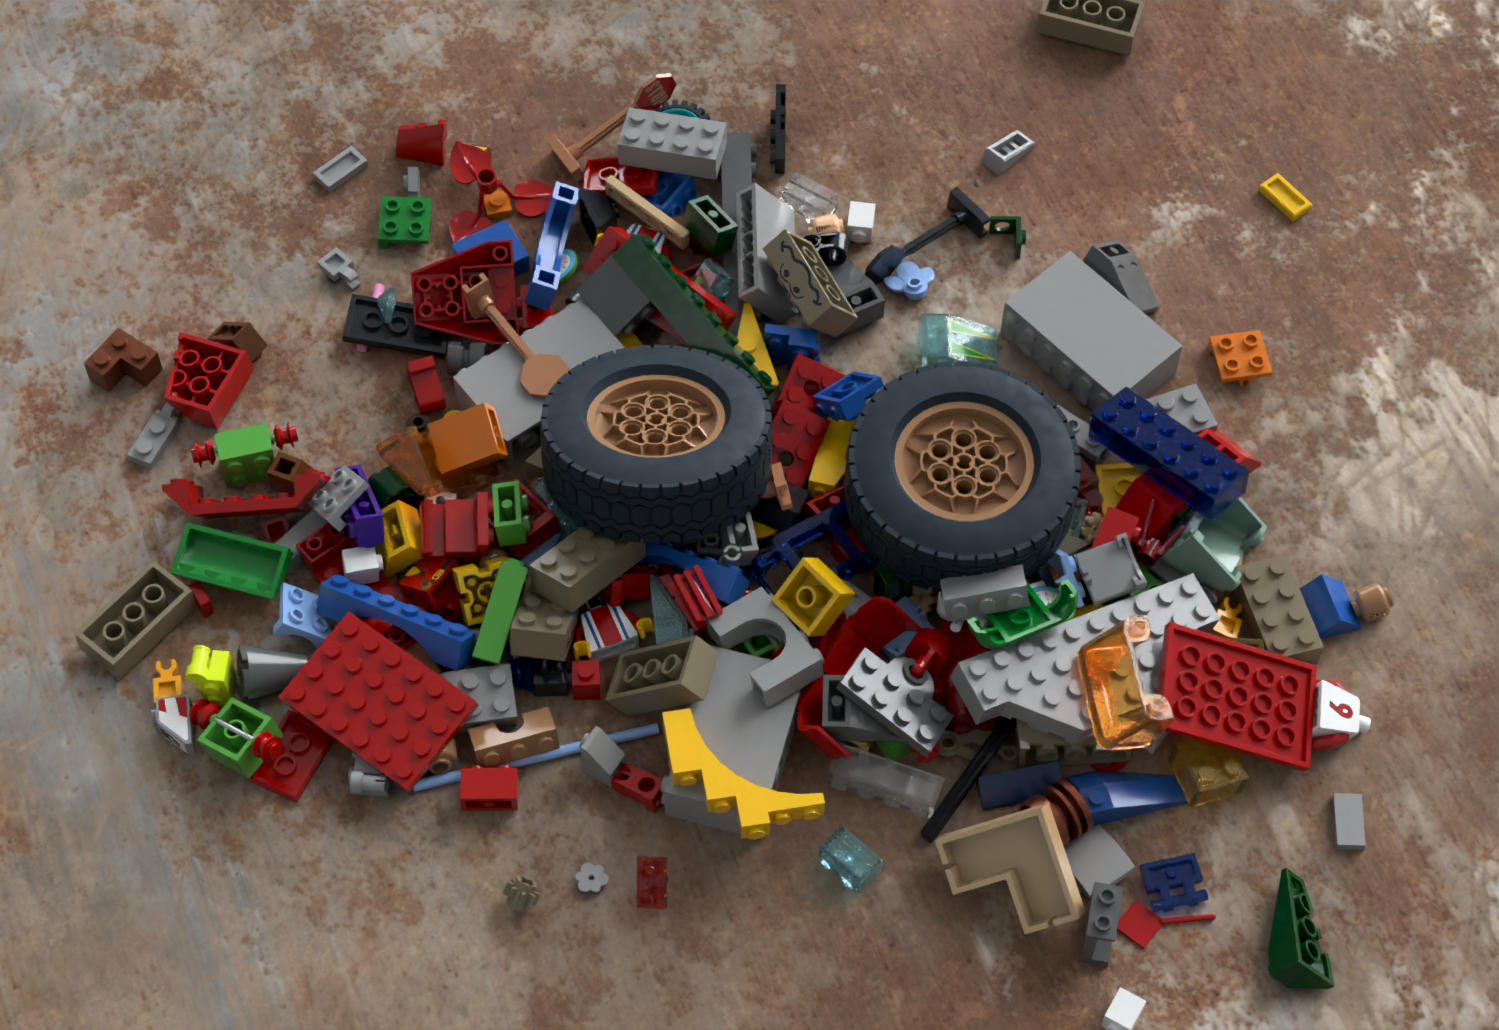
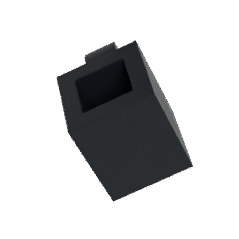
M550 659L533 660L535 697L568 696V686L572 685V669H567V659L565 661Z

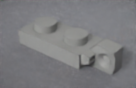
M167 402L163 406L162 411L157 410L128 452V459L152 469L178 429L177 424L179 420L177 416L180 411Z

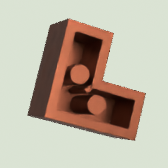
M117 328L84 362L89 380L108 392L125 375L147 387L163 370L158 352L120 328Z

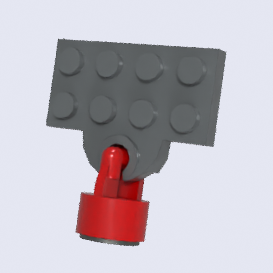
M923 628L915 634L905 650L906 657L895 658L888 664L865 647L836 688L926 757L954 716L932 699L934 681L931 675L940 673L953 653L952 644L942 632L932 628Z

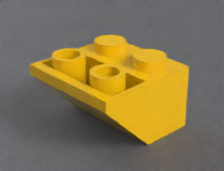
M399 500L381 509L385 544L376 545L377 554L382 556L384 567L382 573L387 578L423 559L420 556V518L416 508Z

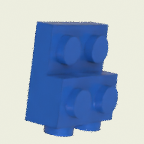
M660 171L657 194L640 196L667 216L674 217L682 215L683 208L687 205L688 201L697 198L698 190L691 176Z
M765 324L764 343L773 364H787L788 373L798 353L820 363L821 341H817V330Z
M853 371L812 396L815 402V411L817 415L823 418L831 417L835 422L839 420L847 422L855 420L866 405L865 399L872 398L877 390L884 387L883 381L879 376Z

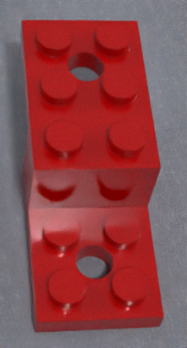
M799 353L796 354L771 410L772 464L779 463L778 456L782 451L790 453L792 458L790 465L782 466L785 481H787L788 485L802 488L831 423L826 418L817 415L813 397L805 393L804 385L807 381L814 382L817 386L815 393L817 394L845 377V375Z

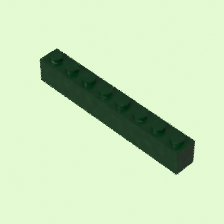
M633 234L612 257L691 348L707 351V355L713 353L723 357L724 360L727 359L737 364L739 368H743L751 377H754L768 397L776 389L771 384V377L765 371H760L756 367L754 357L737 345L739 341L730 331H725L720 325L722 323L721 319L715 313L709 312L706 309L703 298L699 294L693 293L687 287L689 283L681 274L674 272L671 268V261L655 250L654 247L656 245L647 235Z

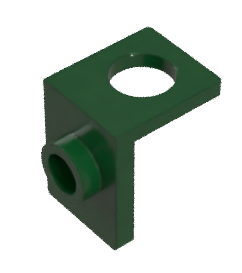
M991 216L989 234H1014L1015 258H1020L1021 247L1026 244V230H1021V216ZM1000 222L1009 224L1005 228H998L995 225Z

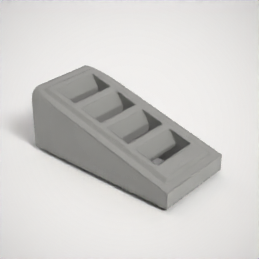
M1016 130L985 148L982 163L994 173L1000 175L1035 146V143Z

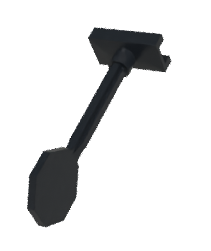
M956 187L950 191L947 208L953 213L950 218L909 242L903 248L890 245L879 252L867 266L865 275L877 285L894 272L903 258L915 253L955 227H960L964 224L980 239L987 234L988 231L984 228V225L990 222L991 218L964 192Z

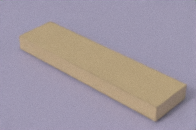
M610 175L606 180V195L654 230L664 234L668 240L684 250L689 245V231Z

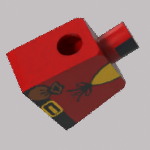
M456 558L420 559L408 572H400L398 574L397 585L401 588L410 604L417 607L422 606L423 609L438 612L457 590L452 568L460 566Z

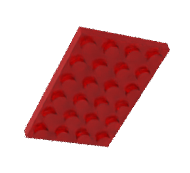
M349 611L278 696L287 706L408 793L479 706L474 699Z
M1169 622L1164 626L1155 729L1305 772L1310 769L1317 666Z

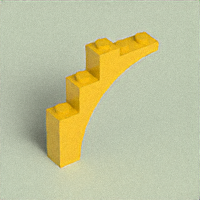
M690 708L662 712L663 729L673 786H692L696 782L702 781L707 812L724 813L731 808H736L741 839L757 840L765 835H769L771 823L784 825L791 822V820H814L824 815L825 800L823 793L794 794L777 792L755 785L736 775L723 765L705 745L695 726Z

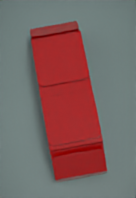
M875 596L862 605L852 616L849 615L847 620L843 622L825 654L824 663H822L824 675H845L865 647L877 656L882 647L904 631L919 632L922 628L894 601L885 597ZM822 676L807 685L797 703L796 710L799 713V716H797L798 730L829 758H850L851 754L822 729Z

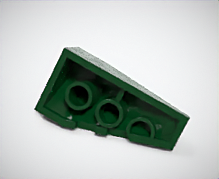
M1284 868L1281 870L1268 947V971L1274 980L1279 981L1287 988L1331 989L1334 987L1331 962L1328 953L1322 954L1318 942L1322 935L1320 929L1315 927L1310 918V914L1314 910L1304 880L1288 868Z

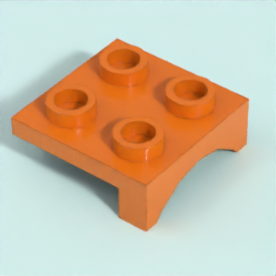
M1260 330L1210 336L1207 347L1209 354L1214 356L1221 383L1238 381L1239 386H1242L1243 381L1246 380L1247 385H1250L1254 378L1272 376V368Z

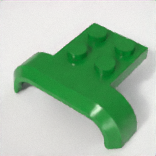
M1069 579L1061 581L1058 584L1059 592L1053 602L1045 605L1026 581L1030 607L982 615L991 628L982 627L977 617L968 619L967 625L983 647L988 649L1004 648L1066 621L1078 604V590Z

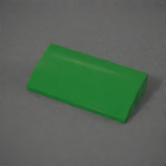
M187 522L170 573L274 600L280 590V585L284 581L294 553L288 547Z

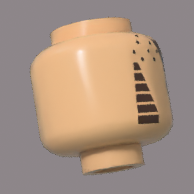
M836 214L815 217L812 221L813 226L808 227L809 234L834 232L845 234L842 218L838 219Z

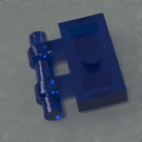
M1195 853L1140 864L1139 871L1147 895L1158 893L1160 899L1150 901L1152 912L1161 910L1164 913L1170 912L1175 907L1184 905L1193 907L1197 906L1198 902L1208 900L1206 889L1196 891L1194 884H1199L1203 881ZM1183 887L1185 894L1171 896L1169 890Z

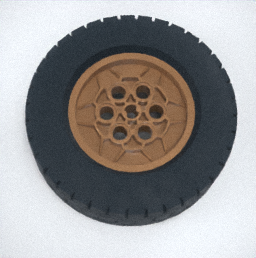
M650 345L634 346V350L631 347L617 349L616 353L609 351L598 355V358L594 356L582 362V365L578 364L569 370L568 373H565L557 381V384L555 383L550 389L543 403L540 437L542 469L546 488L552 500L562 512L583 527L587 526L589 530L599 534L604 532V536L619 540L623 536V540L640 542V539H643V543H660V539H663V543L680 542L681 537L683 541L699 538V534L706 536L717 532L718 529L722 530L732 525L734 521L737 522L747 514V511L750 512L757 505L765 493L770 479L772 464V414L769 400L763 388H761V385L754 377H751L743 368H739L737 364L727 359L724 360L723 357L713 353L707 355V351L694 348L689 351V347L674 345L672 349H670V345H654V348H651Z
M951 361L936 363L935 368L930 364L917 368L916 372L914 369L900 375L899 379L896 377L884 385L883 389L881 388L867 402L851 432L846 457L844 495L853 530L856 532V536L863 547H866V551L876 561L879 560L881 566L890 573L895 571V576L908 583L913 580V585L926 590L932 587L933 592H942L940 579L962 577V575L975 576L983 574V572L990 573L1020 564L1023 565L1025 578H1028L1049 561L1059 548L1069 529L1081 479L1080 452L1074 431L1062 410L1057 407V404L1047 394L1043 395V390L1032 382L1027 385V379L1015 373L1010 377V371L994 366L993 370H990L991 365L975 362L974 367H971V362L955 361V365L952 366ZM936 455H940V456H943V458H938V457H935V456H936ZM935 479H942L944 481L940 482L936 481ZM983 480L990 481L991 483H985ZM964 491L968 494H961L959 492Z

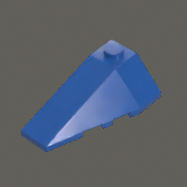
M1093 770L1067 777V781L1076 788L1086 802L1093 818V826L1191 803L1183 777L1179 775Z

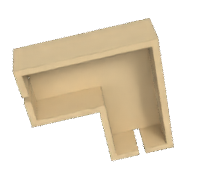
M1049 803L946 833L935 840L943 865L948 864L955 858L957 861L956 864L945 870L953 895L1006 880L1024 934L1049 928L1052 924L1056 926L1077 920L1086 912Z

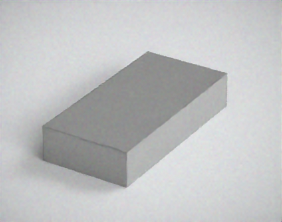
M351 145L314 171L313 176L320 185L331 193L368 167V161Z
M1334 793L1332 796L1335 849L1364 850L1366 842L1362 794Z

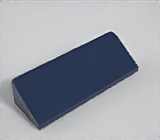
M1052 761L978 777L976 788L983 811L1022 803L1036 794L1043 796L1044 788L1052 786V783L1062 779L1059 762Z

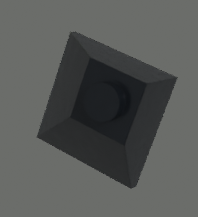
M580 188L578 189L580 220L594 247L597 235L600 233L604 234L608 226L617 227V218L620 215L616 204H611L607 195Z

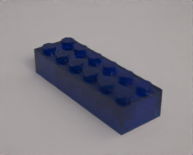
M1127 386L1091 413L1089 436L1210 521L1246 492L1249 477L1248 469Z

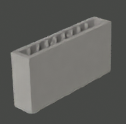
M755 183L736 193L739 299L747 304H751L753 308L779 324L797 315L798 309L789 300L791 295L788 290L783 288L778 282L777 278L779 275L766 262L768 257L762 248L784 229L795 234L794 210Z

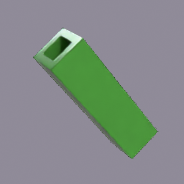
M508 558L507 562L501 560L472 658L494 665L500 664L528 572V568L523 567L524 562Z

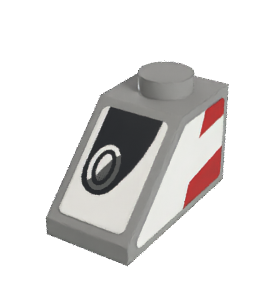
M182 694L155 698L156 708L151 709L153 725H158L161 735L189 756H196L194 724L189 719V711L193 705L190 695Z

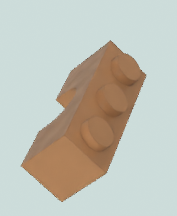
M549 707L521 714L523 726L513 733L499 731L495 722L469 728L468 734L471 749L477 765L491 768L559 749L557 729Z

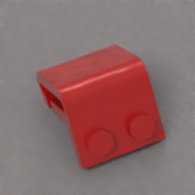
M477 492L475 500H445L444 504H433V500L421 501L420 556L423 558H482L486 556L489 543L494 541V529L488 526V517H493V501H488V492Z

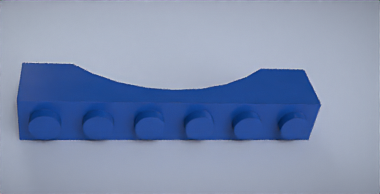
M558 181L555 182L547 203L524 303L549 311L559 284L563 250L578 200V188Z
M662 540L659 544L645 543L646 557L635 564H667L683 570H691L693 566L698 565L719 605L725 607L742 598L749 584V580L742 575V569L728 564L727 567L721 566L719 561L705 556L704 559L698 558L696 553L685 548L682 551L675 550V546L670 543H663ZM693 576V578H694V579L696 580V582L698 583V585H699L701 591H702L703 594L705 595V593H704V591H703V589H702L700 583L698 582L696 576Z
M334 575L320 584L316 613L340 622L348 611L356 617L380 619L401 628L412 636L425 649L432 661L458 671L471 662L476 632L466 629L464 625L451 623L442 619L437 614H429L420 610L415 605L395 600L391 595L378 593L369 586L356 584L341 575Z

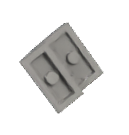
M1099 824L1064 847L1077 887L1089 899L1094 882L1115 885L1136 871L1135 865L1126 853Z

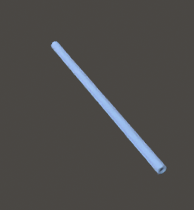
M657 723L608 734V736L615 744L659 734ZM581 741L561 745L559 749L502 765L517 768L580 753ZM461 769L422 778L414 786V792L458 782L461 779Z

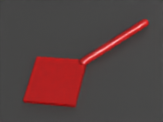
M1135 900L1119 919L1117 930L1144 949L1163 924L1214 920L1216 915L1206 914L1161 919Z

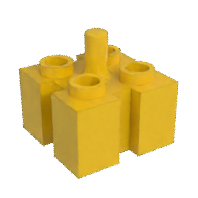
M506 556L485 560V568L478 569L474 564L452 568L456 589L461 594L465 593V599H461L459 602L463 620L468 626L483 622L501 560L508 561Z

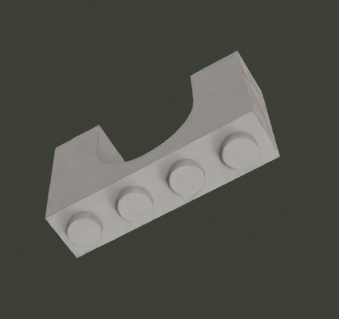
M761 586L723 608L721 615L706 621L709 636L720 648L729 650L744 640L757 635L773 636L785 644L779 656L750 673L753 691L768 708L824 675L822 666L824 658L817 648L813 649L809 645L806 634L802 630L798 631L794 626V622L771 601L774 595H768Z

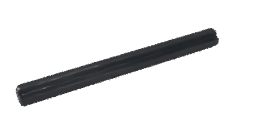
M1002 717L921 830L920 836L924 840L932 843L976 783L977 778L981 776L1016 727L1015 718L1008 719Z

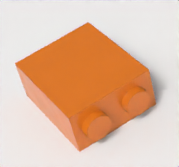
M481 403L427 424L429 429L428 441L436 454L434 459L435 466L442 475L452 478L508 457L496 410L492 405Z

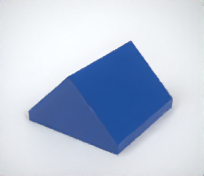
M1321 574L1299 588L1320 639L1361 630L1362 626L1355 615L1342 581Z

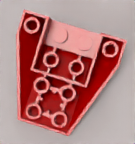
M512 240L486 241L410 272L414 324L493 345L509 342L487 314L475 320L469 313L461 286L466 284L469 288H472L480 282L479 274L483 272L489 279L496 309L519 335Z

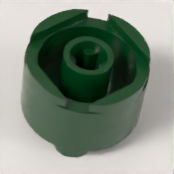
M401 458L394 460L391 465L385 467L380 472L373 473L368 479L380 510L399 500L416 508L419 513L420 502L424 501L425 497L427 500L429 499V485L409 463Z

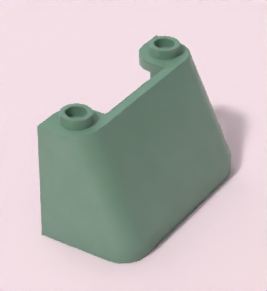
M1224 481L1185 509L1169 538L1182 525L1186 526V530L1166 550L1160 559L1167 566L1186 575L1194 573L1198 581L1220 592L1226 590L1231 592L1241 583L1239 580L1241 573L1237 569L1234 570V567H1236L1246 549L1249 547L1254 549L1263 542L1264 538L1262 536L1267 526L1235 490Z

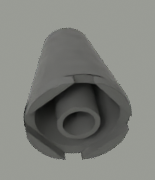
M239 645V649H237V677H239L240 684H243L238 685L241 701L284 690L308 661L307 656Z

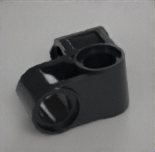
M834 232L807 234L802 237L812 242L826 266H838L845 263L850 239L846 234Z

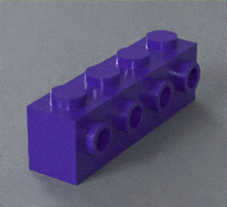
M361 465L348 466L349 469L369 484ZM369 485L361 496L342 514L343 521L347 524L349 537L354 538L358 548H371L379 544H385L383 514Z

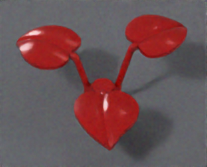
M456 141L450 155L451 174L457 182L463 185L471 184L476 179L480 192L476 214L471 210H462L451 218L449 233L453 243L492 226L488 218L480 217L485 194H492L500 187L512 200H516L515 208L521 215L533 218L545 213L553 188L541 181L526 179L515 185L516 195H514L503 185L502 180H497L496 172L491 168L490 156L483 149Z

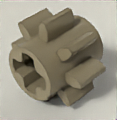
M517 876L516 880L507 881L502 893L507 896L506 904L512 909L525 912L527 907L531 909L532 906H536L541 895L539 892H536L537 883L525 876Z

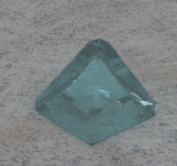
M393 287L381 294L377 300L385 323L391 322L396 303V290Z

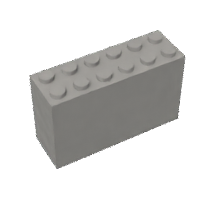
M1071 251L1009 298L1004 305L1001 332L1004 337L1019 346L1021 351L1026 356L1034 359L1044 372L1050 373L1057 379L1061 387L1068 389L1082 405L1088 406L1099 420L1105 421L1111 427L1121 420L1123 415L1132 406L1145 400L1176 374L1182 345Z
M583 299L567 305L561 312L547 317L541 324L533 329L524 331L520 336L535 355L539 353L559 355L570 370L578 364L582 365V362L594 356L598 358L600 354L609 351L616 353L617 349L625 348ZM506 342L495 352L481 357L477 363L468 368L461 369L453 376L457 406L461 411L481 403H487L495 407L508 457L502 460L511 469L529 458L541 446L540 421L545 398L530 396L520 384L523 364L526 361L510 342Z
M710 645L719 654L708 686V693L704 701L686 704L685 709H691L695 726L705 745L723 765L736 775L755 785L777 791L797 724V716H799L796 710L797 703L806 686L767 708L752 689L750 673L772 660ZM671 769L669 776H664L660 791L663 792L661 804L665 805L666 816L740 834L736 808H731L724 813L707 812L702 781L696 782L692 786H673Z

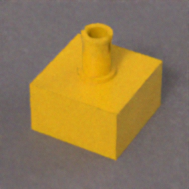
M802 558L771 601L808 636H824L856 593L819 558Z

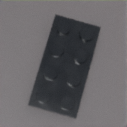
M352 294L342 342L423 356L433 355L435 358L445 359L450 333L415 325L413 304Z

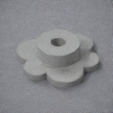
M584 863L582 865L581 872H577L575 875L581 892L586 893L591 890L593 893H598L602 886L607 885L609 879L608 875L603 873V866L596 865L594 867L592 863Z

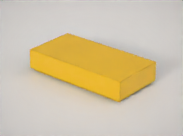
M1279 173L1259 186V191L1292 222L1312 208V203Z

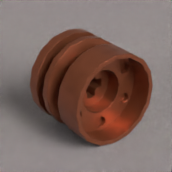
M1059 779L1052 783V786L1044 788L1043 796L1036 794L1019 805V811L1049 803L1064 847L1069 844L1070 837L1077 839L1082 833L1093 829V818L1086 802L1076 788L1064 779Z

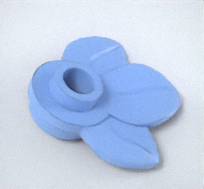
M904 261L898 265L897 275L884 278V284L893 292H904L907 298L919 300L926 295L928 284L934 280L935 274L931 267L919 269L915 263Z

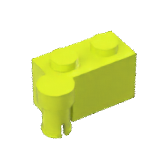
M196 645L193 647L191 663L187 666L185 679L191 683L198 684L203 699L218 705L219 708L223 707L231 697H234L237 674L230 652L213 650L210 660V648Z

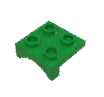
M381 196L377 238L378 247L389 249V243L429 244L432 199Z

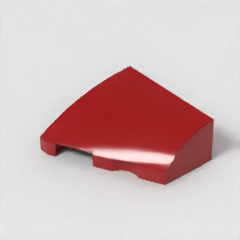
M440 119L437 125L428 126L426 122H421L417 125L400 126L396 141V157L444 166L447 159L445 141L448 135L446 120Z

